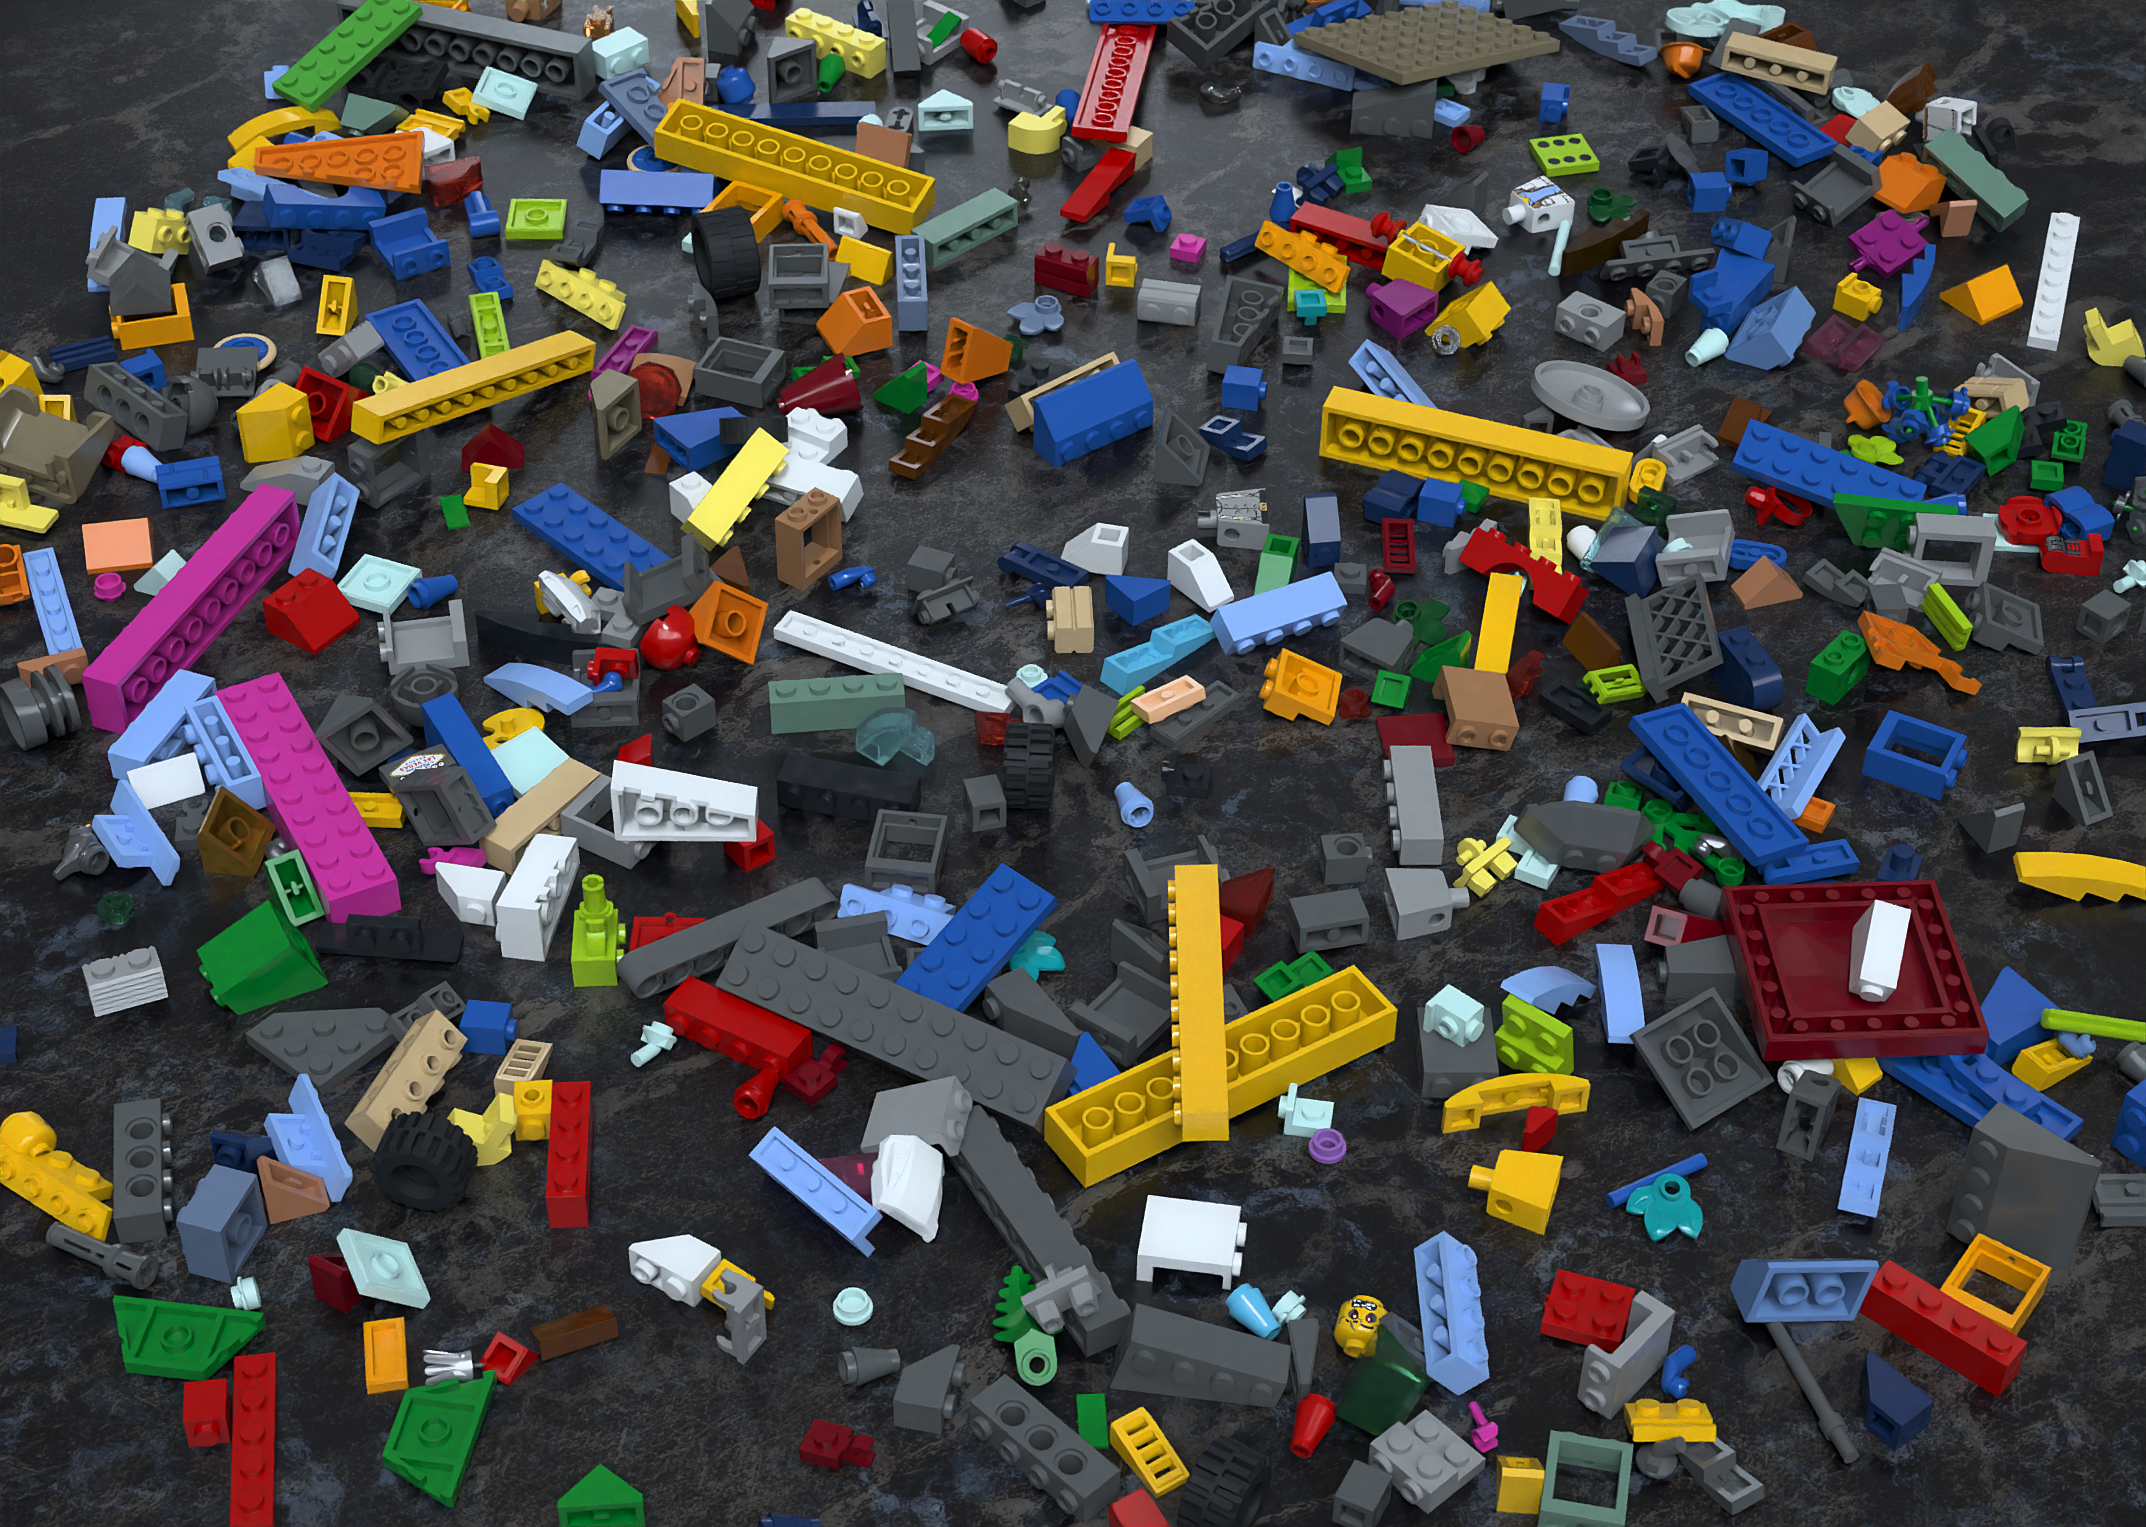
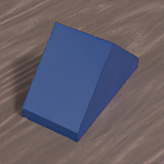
M1106 574L1105 604L1129 624L1136 626L1169 609L1171 580Z

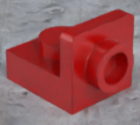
M123 435L116 441H111L101 460V464L125 473V468L121 465V459L125 451L134 445L137 447L143 446L149 451L148 444Z
M596 647L594 660H589L588 680H592L593 686H597L604 682V676L608 672L619 673L622 680L627 678L638 679L639 664L636 650Z

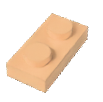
M1185 675L1130 701L1132 712L1147 723L1152 724L1163 721L1167 716L1180 710L1191 708L1195 703L1206 699L1204 686Z

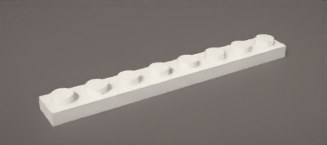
M2052 212L2027 346L2053 351L2057 349L2080 217L2069 213L2059 214Z
M792 610L774 627V639L873 674L902 673L904 685L1003 720L1006 719L1017 705L1013 699L1005 694V689L1008 688L1006 685Z

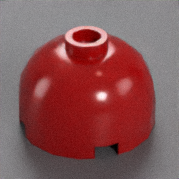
M678 604L666 610L670 615L664 621L657 618L652 623L639 645V648L643 651L639 653V656L648 664L660 670L674 671L682 668L684 665L691 666L701 654V650L698 649L700 643H698L694 634V619L685 608Z

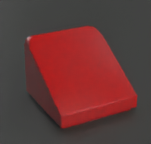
M652 734L644 735L620 747L618 761L652 767Z
M1531 1105V1108L1529 1107L1521 1151L1535 1153L1553 1138L1557 1124V1110Z
M498 1331L479 1362L484 1363L485 1366L479 1368L484 1371H496L497 1379L510 1386L536 1361L539 1354Z

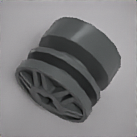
M54 664L44 667L43 675L37 670L30 674L32 689L20 677L0 684V708L12 736L22 750L27 751L45 744L48 741L46 726L49 727L57 738L65 735V728L70 733L81 729V719L75 695L63 674Z

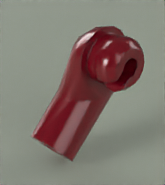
M1375 568L1368 574V579L1371 581L1370 587L1374 592L1368 603L1373 610L1379 611L1394 595L1395 586L1390 577L1385 575L1382 568Z

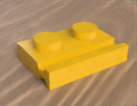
M417 108L415 115L410 114L396 127L397 131L402 130L403 132L425 127L454 141L459 137L460 131H465V121Z
M1640 1399L1636 1403H1624V1421L1629 1433L1632 1434L1633 1442H1658L1678 1436L1683 1437L1685 1442H1716V1425L1713 1424V1418L1705 1403H1700L1693 1399H1681L1677 1403H1660L1653 1399Z

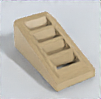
M516 1039L494 1078L495 1095L497 1096L501 1092L513 1096L514 1099L515 1081L541 1080L552 1053L553 1044Z

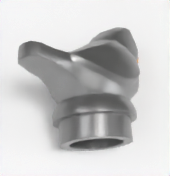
M78 825L70 829L69 840L64 849L62 862L52 874L54 878L62 880L77 871L98 875L107 868L110 854L98 842L95 835L91 833L92 825Z

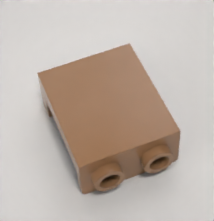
M1442 665L1432 692L1434 699L1445 700L1450 719V727L1445 736L1446 742L1448 744L1501 751L1510 750L1520 726L1505 673Z

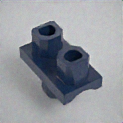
M1332 162L1320 172L1316 167L1310 165L1301 166L1296 172V183L1298 186L1303 187V194L1296 199L1295 203L1300 207L1305 202L1323 207L1330 195L1333 198L1337 197L1345 185V182L1335 175L1339 166Z

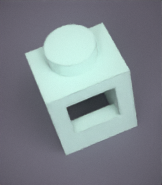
M1448 984L1426 1003L1423 1030L1429 1033L1434 1029L1443 1037L1464 1047L1467 1043L1476 1041L1483 1031L1484 1005Z

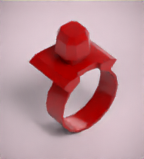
M1771 485L1766 491L1758 487H1749L1744 494V501L1756 509L1759 526L1764 525L1773 513L1787 524L1800 526L1812 512V506L1808 499ZM1775 495L1792 501L1799 508L1802 515L1789 510Z

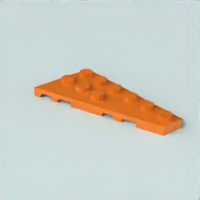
M423 130L256 147L253 166L257 175L421 194L425 136Z

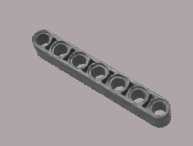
M813 877L630 951L617 963L616 973L638 998H648L683 983L688 976L696 978L726 965L748 920L788 938H792L813 929L815 922L832 920L837 915L841 903L819 878Z

